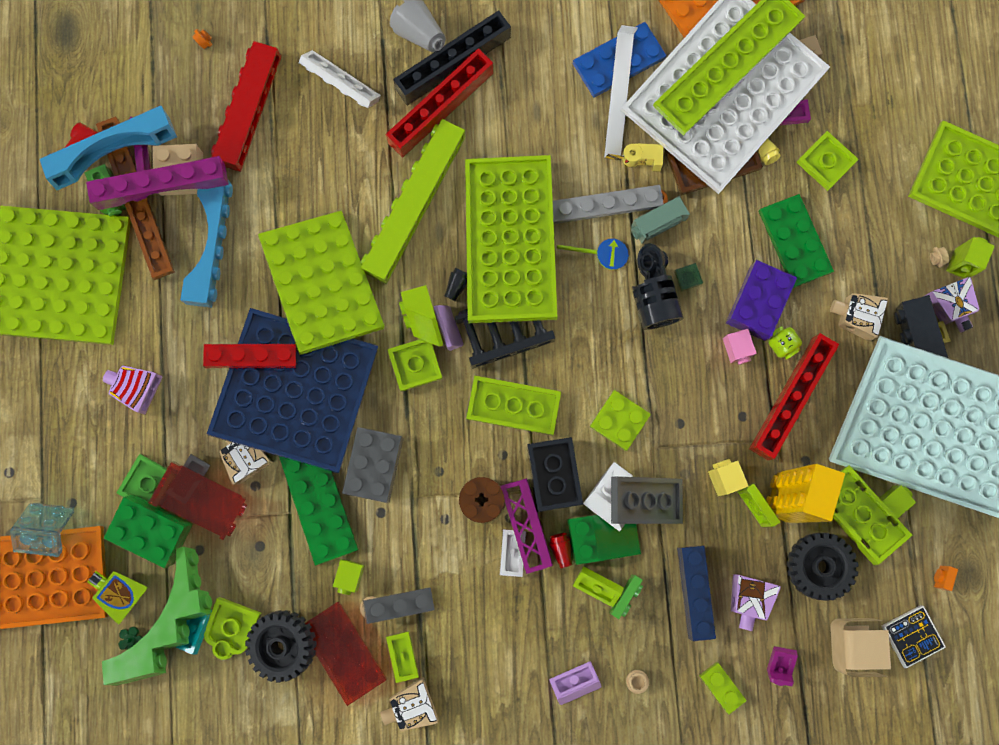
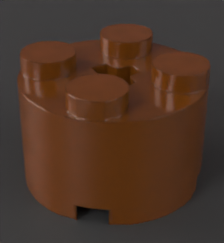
M477 477L468 481L461 489L459 505L463 514L471 521L487 523L494 520L501 513L504 506V494L501 487L494 480L486 477ZM480 494H484V498H488V502H485L483 507L478 502H475V499L479 498Z

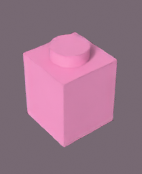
M748 329L728 334L723 338L730 363L738 362V365L750 362V357L757 354Z

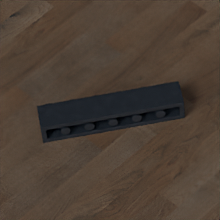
M498 10L444 45L441 50L435 51L393 79L395 90L408 106L437 87L478 48L486 55L511 38L510 24Z

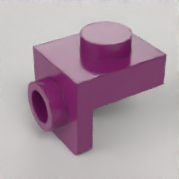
M773 647L767 667L770 682L779 686H793L792 673L798 657L796 650Z

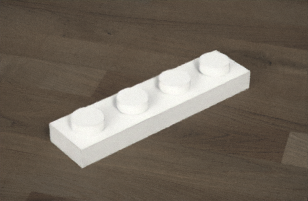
M313 50L301 55L299 63L305 66L308 71L317 74L326 83L332 84L341 93L356 100L359 105L369 108L378 103L380 94Z

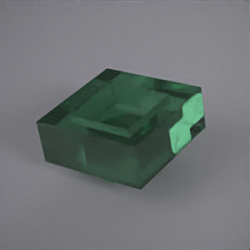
M696 263L674 271L681 292L703 284Z

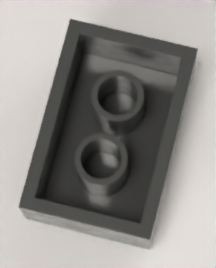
M357 427L342 494L389 504L404 438L399 435Z

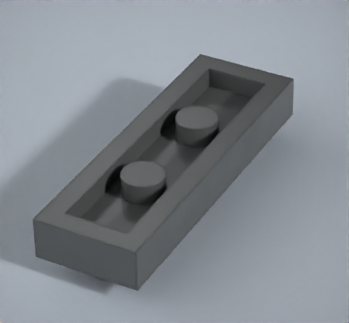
M431 587L363 600L366 624L434 610Z

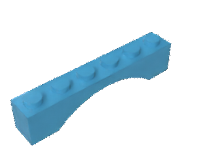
M158 106L39 160L48 182L56 190H60L77 182L94 162L114 150L132 145L148 144L159 146L177 138L169 116L162 106Z
M229 180V185L197 190V196L202 202L207 215L208 239L200 261L183 280L180 300L186 305L212 308L213 302L217 299V289H215L216 280L220 279V268L218 266L219 260H222L224 253L222 240L226 238L227 234L225 220L230 214L228 200L233 194V186Z

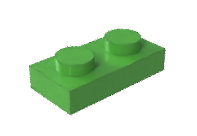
M631 575L614 607L611 608L609 612L617 619L627 615L631 608V605H629L630 600L633 596L636 598L643 588L641 585L642 579L636 575Z

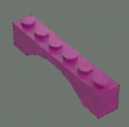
M220 156L87 181L86 185L90 204L97 210L118 207L134 199L155 193L183 189H211L226 186L229 183L225 164Z

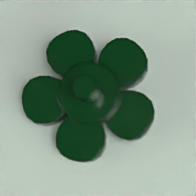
M130 627L129 630L122 629L120 631L119 637L124 639L118 643L121 650L130 649L143 638L141 635L137 636L139 633L137 627Z

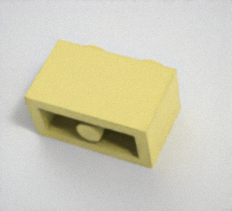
M727 459L713 464L714 469L708 471L718 496L727 495L749 487L739 461L731 463V460Z

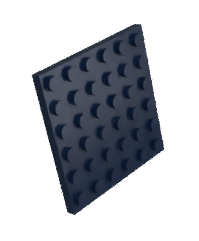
M250 308L238 344H295L286 318ZM350 339L299 355L296 346V368H229L207 435L339 473L378 346L357 339Z

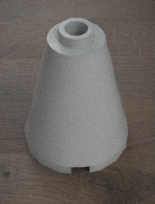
M403 0L404 3L400 7L397 5L394 8L390 17V26L396 35L430 52L439 51L444 47L445 35L423 0Z

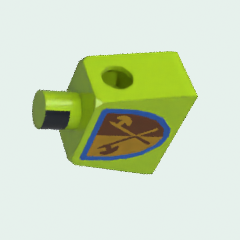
M95 571L87 581V583L98 590L92 599L117 624L122 622L148 588L113 571L108 579Z

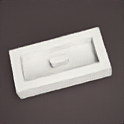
M503 530L500 575L523 577V561L514 530ZM523 531L521 535L523 543H525L526 531Z

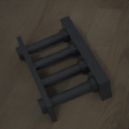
M468 309L458 312V315L455 316L457 324L464 323L473 349L472 357H469L472 369L555 341L553 330L547 332L541 320L532 321L536 332L534 333L535 336L529 338L523 336L519 322L512 321L510 325L515 339L513 340L514 343L506 345L502 342L496 322H487L494 346L493 350L485 352L481 348L473 323H468Z

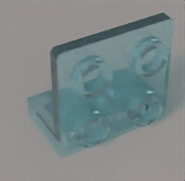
M30 503L10 529L13 552L59 557L62 553L60 533L73 515L74 508Z

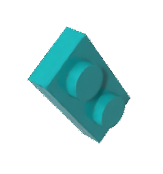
M210 615L187 620L186 622L190 630L189 644L176 648L189 654L197 655Z

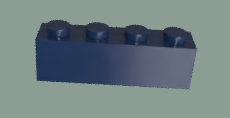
M679 547L677 551L688 639L691 641L716 639L705 547Z

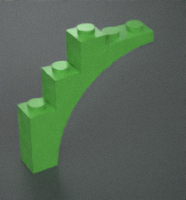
M188 547L176 549L174 584L165 608L149 632L133 647L116 657L102 661L104 685L118 686L165 674L167 658L164 650L189 644L190 630L186 621L211 615V596L208 591L200 590L201 578L198 575L197 567L199 558L195 549Z

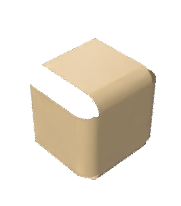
M873 618L833 620L830 628L832 660L835 670L851 677H888L877 672H846V669H891L888 630H869V626H844L847 622L883 620Z

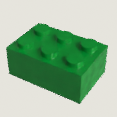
M130 495L123 497L104 539L162 568H167L174 565L176 549L183 547L193 524L160 507L154 506V504L144 499Z

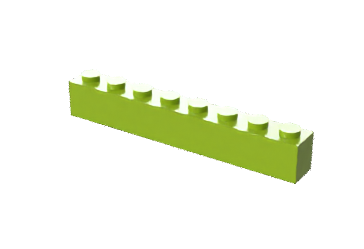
M444 119L441 120L439 125L436 124L434 126L430 142H426L422 148L421 159L415 161L410 179H406L402 185V194L393 201L391 206L393 210L389 217L386 216L384 218L380 234L374 236L371 242V251L362 258L361 268L365 274L385 284L388 283L466 138L464 129Z

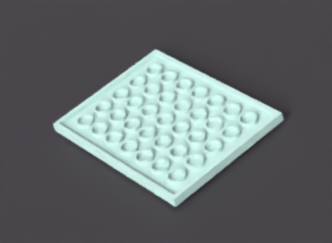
M879 336L832 449L829 461L845 467L850 465L854 470L999 518V375Z

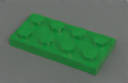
M800 194L763 207L758 211L784 271L797 277L793 288L834 272Z

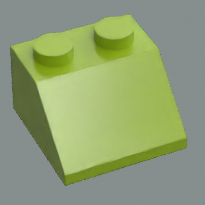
M424 285L401 292L403 301L399 302L402 315L407 314L403 316L406 328H411L413 336L439 347L443 346L427 286Z

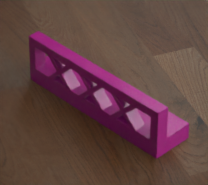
M528 479L502 485L501 489L526 574L552 567L553 563ZM520 486L522 495L518 502L509 498L507 489ZM522 499L524 500L525 507L520 505ZM511 503L516 505L514 510L512 509ZM518 506L527 511L528 518L524 524L515 520L514 514ZM529 520L532 529L526 526ZM517 524L522 526L520 533ZM524 529L534 534L535 539L531 546H528L521 540ZM535 543L537 544L538 551L533 548ZM524 547L529 549L527 554H525ZM531 550L540 555L541 565L529 567L527 558Z

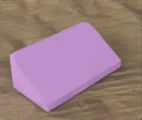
M448 305L434 306V313L447 349L451 351L462 347L463 341L451 307Z
M591 661L549 679L560 705L602 687Z

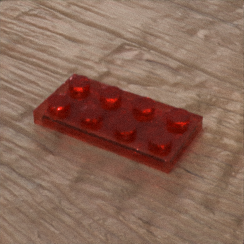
M340 601L305 623L306 625L310 623L312 628L309 630L315 633L316 637L313 638V641L317 642V646L314 648L316 656L347 706L387 680Z

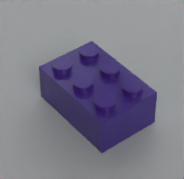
M756 260L748 270L726 324L739 330L748 329L750 335L763 341L768 340L773 335L797 277Z

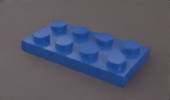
M646 22L636 26L638 29L634 33L629 79L665 60L667 56ZM617 37L573 60L572 64L593 98L612 88Z

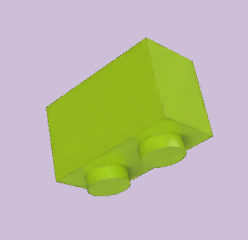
M971 238L955 248L946 271L963 279L982 272L986 269L995 246L988 243L984 238Z

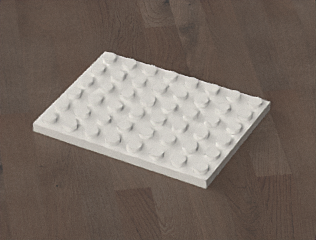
M718 0L621 108V111L718 194L830 68L821 58L789 33L683 136L653 107V104L756 5L752 0Z

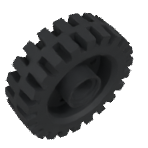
M813 533L800 538L792 546V551L788 554L789 561H787V566L789 570L787 572L788 576L791 577L790 581L799 592L812 599L827 601L843 597L844 593H848L851 590V585H855L856 580L854 579L858 576L859 572L856 571V567H859V565L855 561V558H857L856 554L851 551L853 548L846 544L844 539L829 533ZM822 560L826 563V570L824 572H820L818 568L819 562Z
M279 610L269 613L253 624L252 630L247 634L249 639L245 641V646L249 647V649L245 652L246 656L250 655L251 657L248 662L250 665L254 663L255 667L252 669L255 673L260 671V677H268L267 681L272 682L276 680V683H281L296 678L308 668L316 654L314 648L317 646V642L313 641V638L316 636L314 632L309 630L312 626L310 623L306 625L304 623L306 619L304 617L299 618V614L296 612L290 613L289 610ZM278 642L283 644L284 650L279 648Z

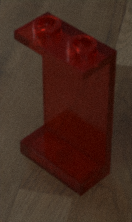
M172 461L148 502L155 507L159 505L219 535L222 540H224L226 535L229 537L232 535L236 524L233 523L236 516H242L247 507V504L244 503L246 497L175 461Z

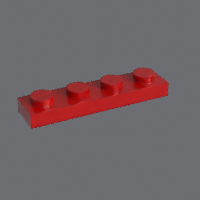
M204 344L203 367L296 368V344Z

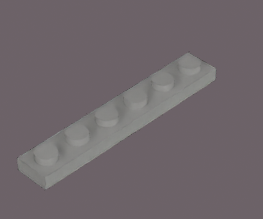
M654 185L553 201V222L558 224L655 209L663 205L661 186Z

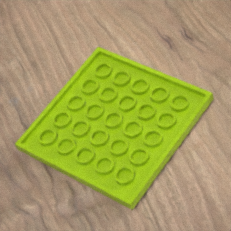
M0 206V335L113 345L131 227L130 217Z

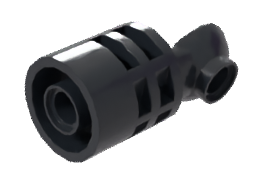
M645 244L641 247L637 258L638 268L645 277L644 283L638 286H632V292L643 330H652L683 320L684 317L671 275H667L665 270L668 265L667 254L657 245Z

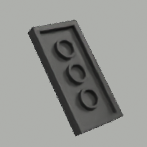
M611 477V524H683V479Z

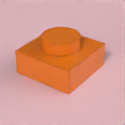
M940 566L934 575V587L952 591L958 569L950 566Z

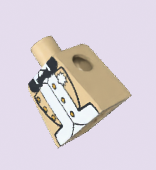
M854 293L846 297L845 302L834 300L830 312L841 315L839 327L867 341H872L878 338L888 298Z
M226 441L228 445L220 450L223 463L234 485L243 483L274 463L266 452Z
M424 677L391 696L389 700L392 708L380 712L384 725L397 721L400 731L438 723L439 720Z

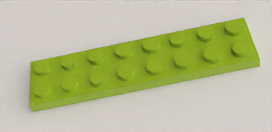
M760 0L653 104V107L684 136L799 25L806 16L789 0Z

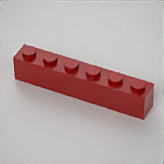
M253 41L251 48L247 49L246 63L240 69L238 85L232 91L233 99L225 110L226 118L224 124L220 125L218 130L219 138L211 149V156H220L225 164V168L239 172L242 170L281 60L280 52L276 47Z
M478 48L385 134L388 144L403 158L433 130L436 124L439 125L442 119L451 114L493 75V62Z
M821 333L811 339L749 450L768 461L776 458L839 346L837 342Z

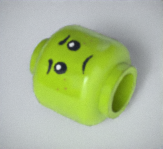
M781 326L774 330L773 337L769 340V345L777 357H785L787 360L801 351L802 340L792 327L784 329Z

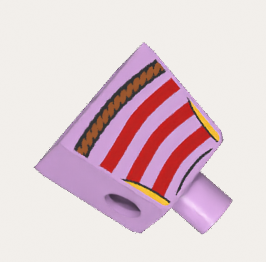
M121 366L118 373L107 370L103 376V382L112 385L109 390L110 396L144 415L162 379V376L154 372L127 366Z

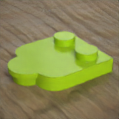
M218 597L204 633L205 641L212 646L213 654L218 659L227 660L234 654H241L247 650L248 647L245 646V641L249 639L247 634L252 630V625L259 620L261 612Z

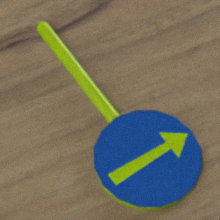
M617 239L603 241L598 246V250L557 245V249L597 254L599 263L609 270L622 268L629 257L626 245Z

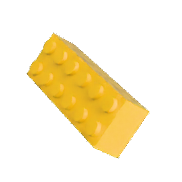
M819 464L778 472L777 475L772 477L770 487L773 489L771 495L766 498V502L779 520L788 523L832 521L845 473Z

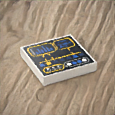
M920 605L882 625L883 630H888L889 641L904 668H908L946 648L924 606Z

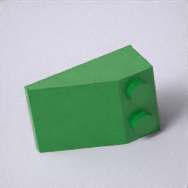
M598 515L567 519L574 564L576 565L641 554L636 524H625L619 532Z

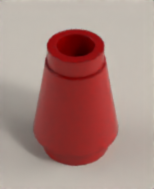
M567 533L551 536L549 545L559 567L565 568L573 565L571 538L568 537Z

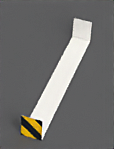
M622 25L617 34L604 158L621 160L624 157L621 155L625 114L621 111V108L627 102L633 38L638 27Z

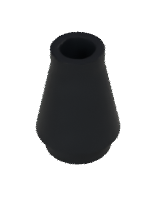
M455 268L450 273L445 297L456 302L458 296L467 286L466 272Z

